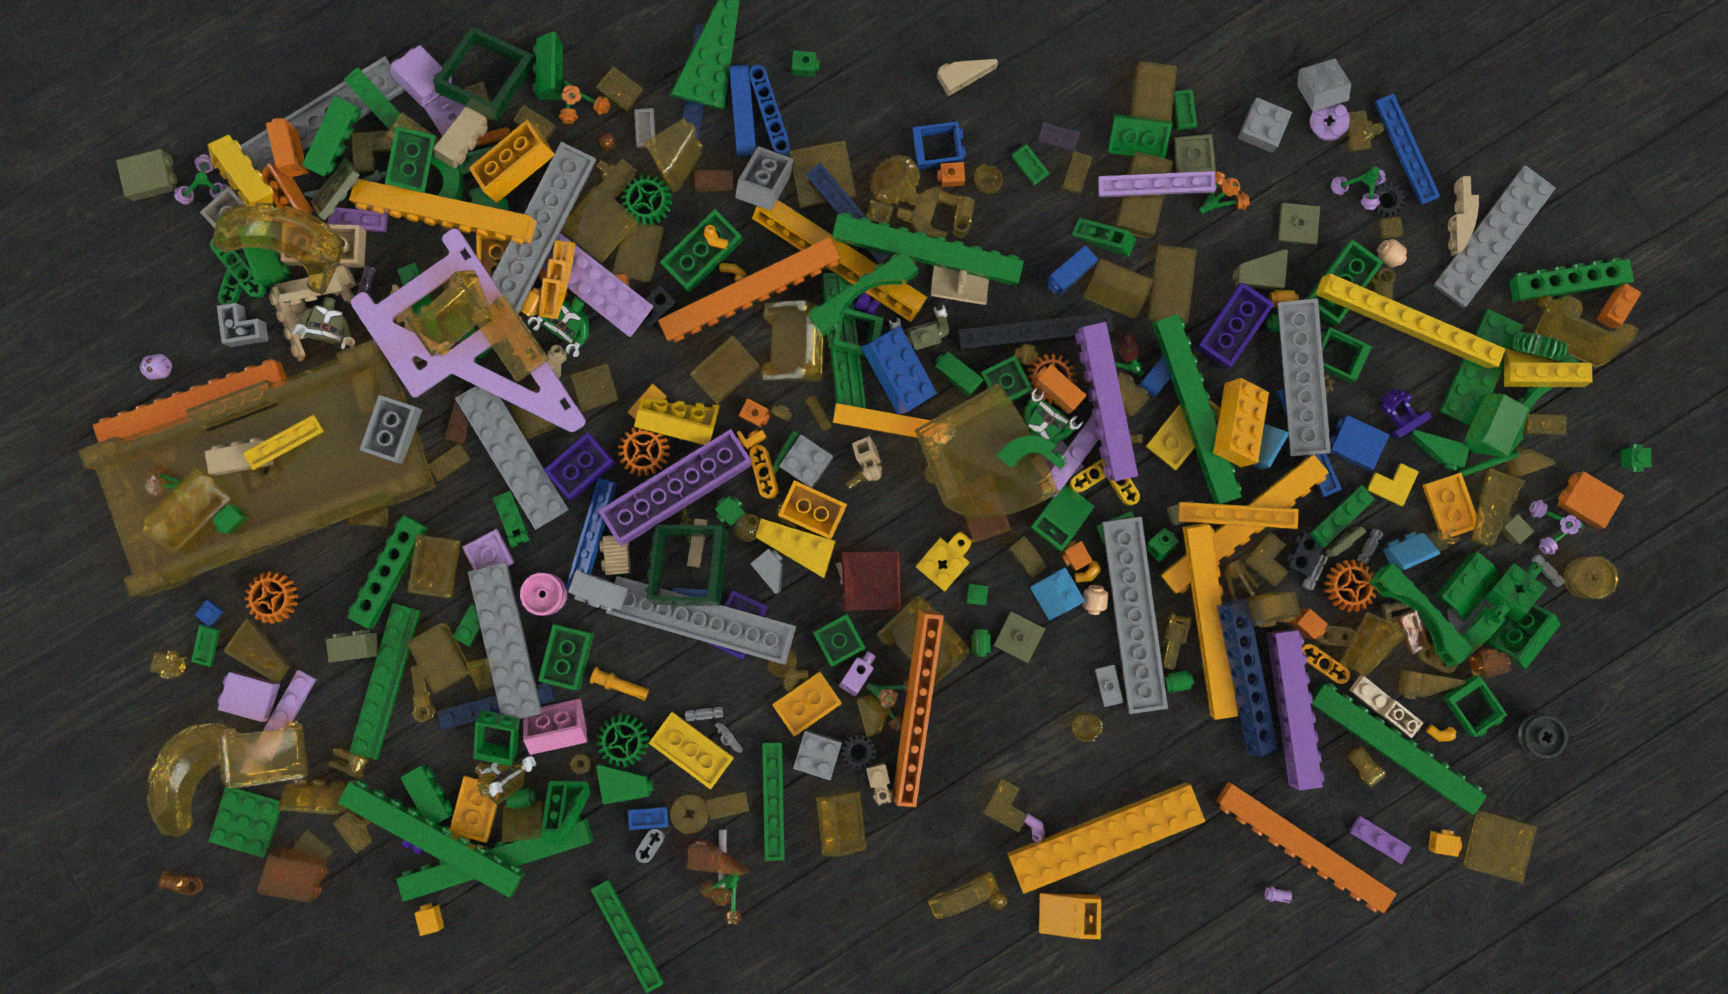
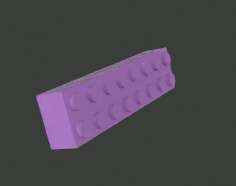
M1103 322L1079 328L1075 336L1077 344H1080L1082 352L1079 353L1081 363H1084L1086 368L1083 374L1085 382L1089 383L1090 390H1087L1089 401L1093 402L1094 409H1091L1092 418L1097 421L1098 428H1095L1096 437L1101 440L1102 447H1099L1100 456L1105 459L1106 466H1103L1104 475L1112 481L1137 477L1138 473L1107 324Z
M730 429L598 512L620 547L746 470L752 466V461Z
M1290 629L1266 632L1289 786L1299 791L1322 788L1324 773L1320 770L1319 765L1321 754L1317 750L1316 745L1318 743V734L1314 731L1313 725L1315 723V714L1311 711L1310 706L1312 695L1311 692H1308L1309 675L1305 672L1304 666L1307 661L1301 647L1304 644L1303 636L1299 633V630Z

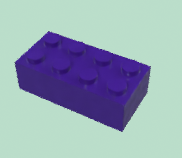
M1242 282L1234 290L1195 349L1224 369L1231 368L1274 303Z

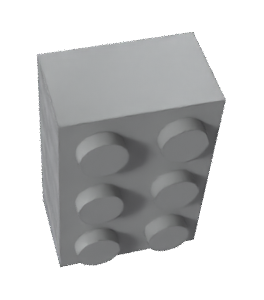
M758 146L738 179L735 198L772 210L791 176L794 159Z
M379 395L360 451L403 464L422 409Z

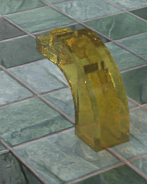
M987 872L963 887L938 894L930 899L928 903L935 919L945 918L966 911L991 898L990 895L998 891L999 888L992 872Z

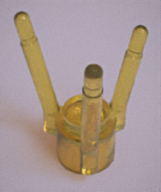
M1236 560L1225 566L1227 571L1224 572V575L1227 579L1231 598L1236 599L1231 576L1233 579L1240 577L1251 596H1255L1244 575L1256 588L1259 585L1243 564Z

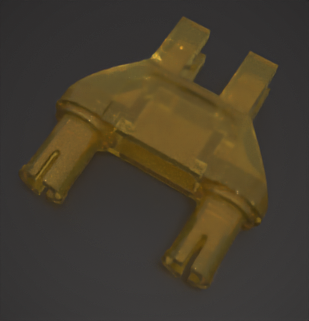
M934 187L920 194L904 190L902 201L916 205L914 212L899 208L897 219L910 222L916 232L926 233L927 237L934 238L939 236L946 239L947 231L933 228L930 225L936 204L940 202L956 207L959 196L943 192L941 187Z

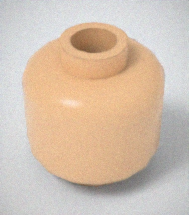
M1395 239L1383 241L1377 249L1378 258L1388 267L1401 266L1407 259L1406 247Z
M1090 585L1089 588L1084 590L1083 598L1085 602L1082 603V607L1088 610L1089 614L1099 615L1101 611L1107 609L1108 592L1104 590V587Z

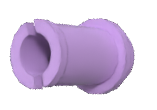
M1270 886V888L1267 887L1265 890V898L1270 902L1290 903L1292 893L1289 890L1275 889L1274 886Z

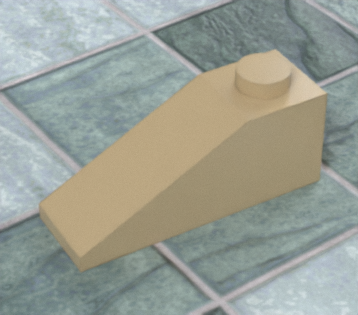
M997 59L953 62L950 65L946 63L938 69L937 79L949 97L995 70L998 61Z

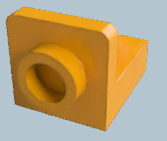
M763 430L751 432L748 435V439H745L741 431L737 432L739 436L737 437L738 441L747 450L767 439Z

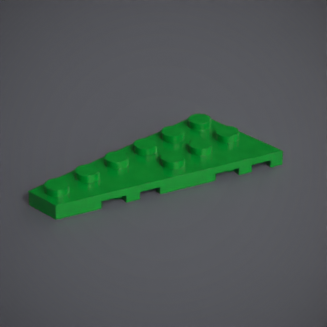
M740 0L716 1L710 13L711 15L685 63L684 69L669 94L670 96L720 110L725 108Z

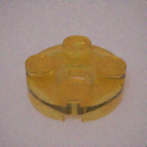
M682 795L673 803L670 810L672 824L684 834L700 831L707 824L709 818L707 802L698 795ZM686 809L695 811L693 819L685 816L687 813Z

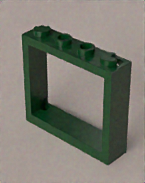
M471 27L469 32L463 35L459 46H455L449 60H445L442 70L434 76L435 93L498 121L533 69V55ZM474 43L518 63L493 102L448 82Z
M655 525L654 535H652L653 549L650 550L651 568L648 569L647 573L649 585L645 590L647 592V600L653 605L720 606L728 534L723 525ZM666 536L714 537L708 597L659 596Z

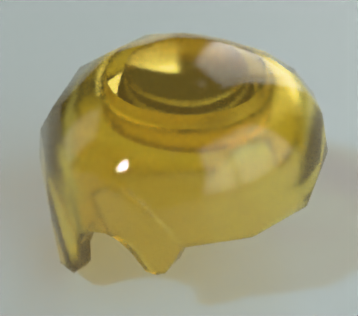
M982 164L976 169L974 175L976 188L985 194L998 192L1003 183L1002 173L995 166L990 167Z
M790 649L786 664L768 660V670L772 675L778 677L790 675L797 666L796 654Z
M1084 712L1077 715L1073 720L1071 726L1072 733L1083 742L1094 741L1099 734H1102L1103 723L1096 715Z

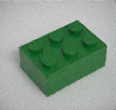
M396 126L385 185L425 193L436 136Z
M553 624L538 681L575 691L579 690L595 633L561 624Z

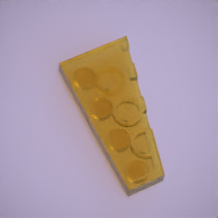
M1491 468L1486 471L1472 541L1488 547L1494 545L1503 527V522L1508 517L1511 511L1510 508L1513 502L1516 501L1520 488L1525 483L1524 480Z

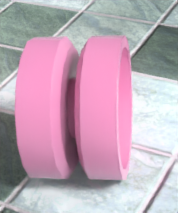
M537 573L524 581L520 591V598L523 606L529 612L535 615H551L564 607L568 591L565 589L566 585L560 577L549 573ZM542 591H545V592H546V596H545L544 598H543V595H544V594L542 593Z

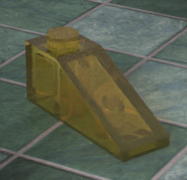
M1401 670L1398 693L1405 694L1404 698L1416 700L1417 696L1426 697L1464 685L1465 680Z

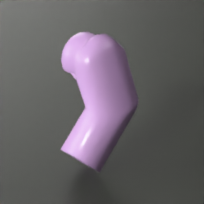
M1027 813L1023 822L1031 826L1033 840L1040 842L1045 836L1043 823Z

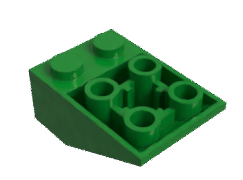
M1065 484L1056 497L1050 500L1029 529L1059 552L1063 551L1095 506L1078 493L1073 492Z

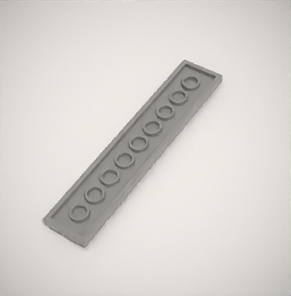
M383 57L363 69L362 72L390 101L406 90L391 76V64L386 57ZM345 81L284 118L299 130L304 153L309 151L335 95H340L360 105L359 110L362 111L359 119L372 112ZM267 129L240 145L243 155H248L254 170L258 169L261 172L269 163L275 164Z
M563 142L560 143L524 213L525 215H530L537 222L531 244L523 243V245H519L510 241L492 276V280L516 316L520 313L529 291L532 289L555 240H557L596 163V158ZM499 298L494 301L498 310L504 308ZM480 299L475 313L493 320V316Z
M1142 517L1102 522L1128 713L1168 709Z
M619 576L616 577L615 583L628 588L621 610L613 608L612 611L606 610L607 614L786 664L796 626L722 605H653L647 600V592L645 591L646 587H648L647 584ZM660 588L659 596L690 597Z

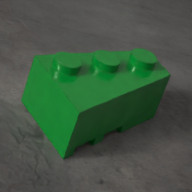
M549 781L541 828L544 845H564L590 796L588 782Z

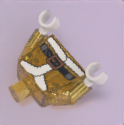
M532 756L527 757L522 763L512 764V766L497 763L487 766L483 762L479 763L475 768V772L479 774L477 787L481 797H489L496 805L500 804L523 786L524 772H530L532 766H536L534 758Z

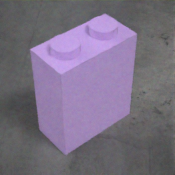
M420 45L415 49H410L405 56L394 60L390 65L391 76L422 107L440 95L435 93L433 79L436 73L442 70V67Z
M238 671L229 672L223 681V693L218 698V710L260 722L269 721L280 683Z

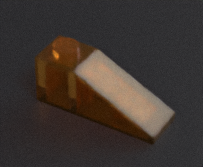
M696 840L695 843L689 845L687 869L739 876L749 873V869L715 845L707 844L705 840Z

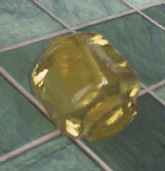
M748 513L740 516L734 525V533L737 538L744 542L753 541L756 538L760 524L759 518L754 514Z

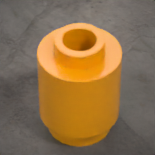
M534 287L533 290L529 291L521 309V312L530 317H534L539 312L541 291Z
M1275 290V292H1270L1269 300L1274 303V309H1278V302L1298 301L1299 296L1295 294L1294 290Z

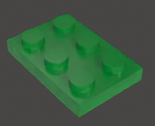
M1115 114L1108 153L1165 160L1172 121Z

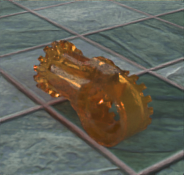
M164 871L161 875L162 878H159L161 881H158L160 889H172L175 893L187 896L195 895L203 888L202 880L198 877L190 878L182 875L178 877L171 875L168 871ZM190 881L196 883L195 891L189 890L188 883Z

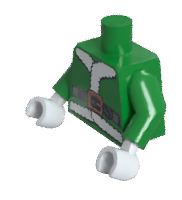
M575 296L572 303L567 300L563 302L558 319L540 317L538 314L537 318L531 317L528 320V325L533 321L537 322L533 330H538L540 322H543L542 326L569 344L566 347L568 354L572 349H576L573 353L574 357L579 355L578 348L582 347L589 337V322L587 321L589 315L581 310L585 301L578 296Z
M1037 387L1034 388L1032 397L1029 399L1024 411V422L1027 424L1025 428L1031 432L1029 436L1044 437L1056 443L1066 439L1075 429L1082 426L1083 421L1080 424L1074 422L1078 416H1074L1069 420L1042 400L1044 391L1042 395H1036Z

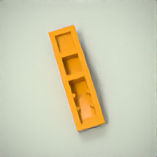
M559 240L554 242L553 259H549L547 278H543L539 308L540 317L558 319L573 264L575 243Z

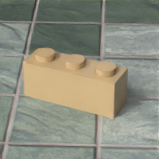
M465 107L433 148L435 157L454 169L458 164L461 165L466 158L467 152L473 150L476 146L477 139L487 132L486 117Z
M262 438L250 439V443L233 442L229 447H224V445L211 447L212 450L205 451L208 474L217 476L251 469L242 453L264 440ZM273 460L261 467L273 465Z

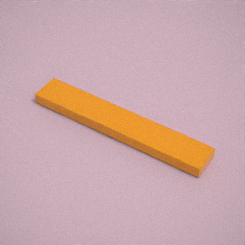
M837 403L835 405L833 423L946 443L947 423Z
M1179 502L1178 522L1298 529L1299 509Z

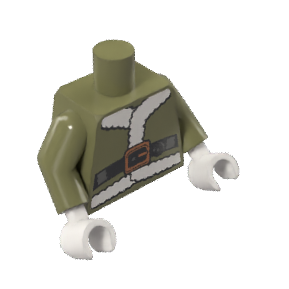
M324 297L322 306L315 305L313 308L305 310L298 317L296 326L292 331L293 335L299 332L301 334L300 338L308 337L339 345L343 341L342 349H345V345H349L351 350H353L355 344L354 339L351 337L347 320L343 317V312L334 310L336 300Z
M942 305L943 308L941 310H937L934 307L937 321L903 330L913 350L939 344L942 338L948 335L947 312L944 305ZM896 318V323H892L889 320L890 330L901 326L899 318Z

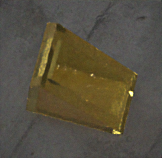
M872 695L857 699L867 737L881 732L891 710Z

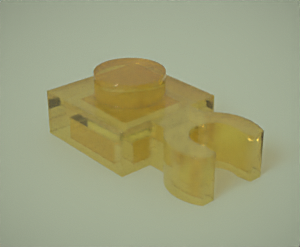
M1455 528L1449 529L1445 534H1443L1442 530H1438L1426 535L1439 551L1449 548L1448 543L1455 544L1460 540V538L1453 539L1450 536V533L1456 531Z

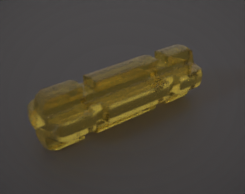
M814 395L806 399V403L811 407L817 422H820V427L823 431L830 429L832 425L826 419L827 416L820 404H817V399Z

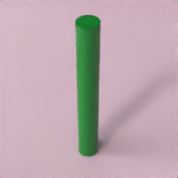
M792 431L772 465L774 475L778 472L780 464L799 436L795 431Z
M1516 449L1511 452L1509 457L1497 456L1460 469L1459 473H1462L1464 477L1517 458L1519 454Z

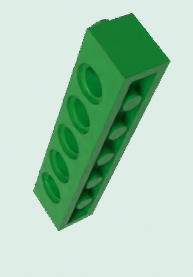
M1614 258L1610 259L1608 263H1603V260L1591 262L1589 266H1584V263L1572 265V268L1566 269L1565 266L1553 268V271L1549 272L1546 269L1534 271V274L1528 275V272L1517 273L1515 278L1509 280L1513 302L1630 284L1634 282L1630 259ZM1606 270L1610 272V277L1606 274ZM1587 273L1591 274L1592 280L1588 278ZM1569 275L1573 278V283L1569 281ZM1550 278L1554 280V286L1550 284ZM1531 281L1535 283V289L1531 286Z
M403 515L402 518L400 517L395 524L396 530L393 535L391 534L387 538L385 550L378 555L375 568H372L367 575L368 581L365 586L363 585L360 588L356 603H352L348 610L349 615L347 618L367 629L374 628L429 528L409 516ZM407 532L409 539L403 542L402 535ZM395 549L399 551L397 559H394L392 555ZM386 566L390 568L388 576H385L383 573V569ZM376 583H379L381 586L379 593L374 591ZM367 600L371 602V608L369 610L365 608V602Z

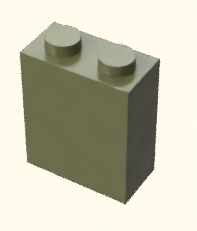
M161 149L116 160L124 196L132 201L172 192L177 188L176 183L178 181L172 170V157Z

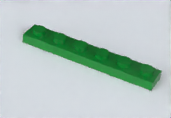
M782 742L762 743L765 861L785 860Z
M608 879L592 888L591 892L646 994L663 985L664 980L610 880Z

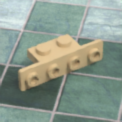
M337 272L274 285L279 290L281 302L289 301L290 305L302 303V298H305V302L317 300L316 296L342 290Z
M277 286L272 287L269 299L271 304L275 305L277 309V319L279 322H282L285 328L283 330L287 340H290L293 356L297 357L299 362L303 361L306 355L300 339L307 337L300 338L301 334L299 332L293 335L292 331L296 326L298 317L307 310L303 298L301 299L302 303L290 305V302H281Z

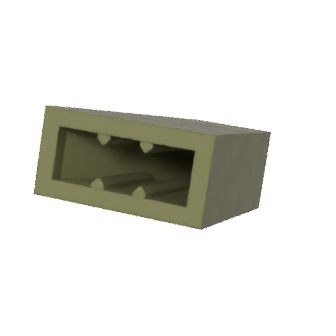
M1284 249L1240 264L1233 271L1232 280L1235 281V287L1243 282L1253 289L1275 291L1285 288L1288 250Z

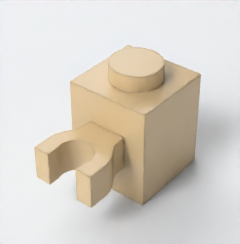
M341 265L328 272H337L342 290L333 294L337 296L341 294L344 301L351 303L354 295L350 289L357 286V283L349 268Z

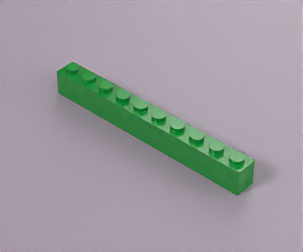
M848 213L837 215L832 235L834 241L889 255H894L898 252L901 254L906 251L913 261L957 272L965 270L969 275L1013 286L1019 283L1024 261L1019 260L1018 256L1008 255L1006 257L1002 256L1001 252L982 251L983 248L979 246H971L970 248L964 246V243L959 241L951 243L945 241L946 239L943 237L935 236L931 238L927 237V234L923 232H916L915 234L908 232L907 228L898 227L895 229L891 228L887 223L879 222V224L871 223L872 220L867 218L855 219L853 215Z
M1178 314L1152 323L1213 502L1214 504H1223L1240 498L1242 490L1239 482L1235 480L1233 464L1213 453L1217 433L1216 413L1210 407V396L1207 390H1204L1202 384L1204 383L1203 376L1197 370V358L1191 352L1189 337L1185 335L1183 329L1185 328L1184 321Z
M1328 682L1327 684H1318L1312 693V703L1310 705L1469 814L1475 815L1487 797L1481 792L1483 790L1475 783L1470 785L1465 781V776L1457 771L1455 773L1450 771V766L1445 762L1434 760V755L1429 751L1418 749V744L1413 740L1402 738L1400 731L1393 727L1389 729L1384 725L1386 722L1378 716L1373 718L1368 714V709L1362 705L1356 706L1353 704V699L1346 694L1340 695L1337 693V688Z
M361 779L350 781L338 801L340 805L509 898L515 893L525 875V872L521 871V867L518 865L506 863L503 857L488 853L485 847L470 843V839L465 836H457L451 828L437 825L434 819L419 815L418 810L401 805L402 802L396 798H388L382 790L368 787V783Z
M578 817L564 845H544L541 829L532 831L533 835L525 837V834L513 837L514 841L507 843L506 840L495 843V847L489 849L488 845L483 847L487 849L488 853L503 857L506 863L519 866L589 844L593 841L587 818L581 819V817ZM440 860L438 865L433 866L432 863L421 866V870L415 872L413 869L406 870L396 880L404 902L474 880V878Z

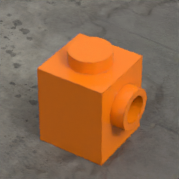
M964 162L941 164L940 170H937L938 182L941 181V187L964 186Z
M747 399L739 414L740 418L760 428L762 424L766 425L770 418L767 408L750 399Z
M1074 540L1066 545L1067 549L1063 550L1064 555L1062 558L1067 566L1070 565L1073 571H1077L1093 562L1082 541L1077 543Z

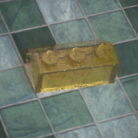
M1100 258L1083 298L1136 319L1154 280Z
M294 779V782L286 784L277 810L339 814L348 810V808L338 803L347 786H344V782H332L331 785L325 784V781L322 780L306 783V779Z
M860 791L816 797L823 856L840 857L866 850Z

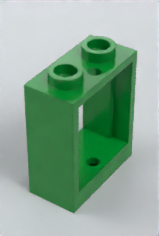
M846 308L840 318L838 327L827 335L828 347L865 356L861 349L862 346L839 340L843 316L870 322L867 343L881 335L884 318Z
M1331 327L1324 331L1322 330V351L1328 338H1332L1357 350L1347 373L1326 363H1323L1324 371L1349 383L1357 381L1372 346Z
M1471 676L1442 696L1469 736H1483L1487 733L1488 728L1492 725H1499L1503 722L1502 718L1507 716L1480 676ZM1477 689L1493 713L1472 727L1456 702Z
M482 710L475 722L473 759L512 766L517 756L520 718ZM485 727L511 731L510 747L485 742Z

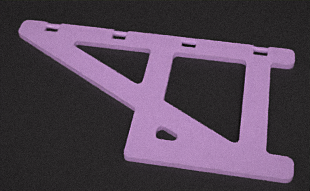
M451 229L442 237L443 243L449 250L448 256L380 303L375 304L369 294L361 292L352 298V307L412 397H419L449 375L454 374L570 432H575L585 425L586 420L574 404L568 392L458 229ZM466 249L471 258L465 260L460 252ZM459 272L465 274L493 316V320L451 350L394 323V318ZM498 298L504 306L500 310L494 304V301ZM506 337L539 385L540 392L535 393L476 364L474 359ZM531 348L537 355V358L533 360L526 352ZM415 356L427 361V366L422 370H419L413 362ZM564 397L571 406L567 410L560 403Z

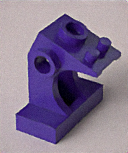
M1399 389L1390 390L1386 396L1381 398L1383 403L1381 405L1382 410L1385 414H1389L1397 427L1396 430L1390 433L1393 439L1401 438L1432 418L1428 411L1419 415L1416 414L1409 405L1412 395ZM1401 405L1406 413L1402 417H1399L1395 410V407Z

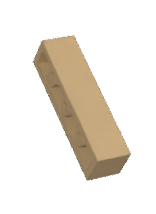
M695 518L694 525H707L708 520ZM692 536L687 566L700 568L705 536Z

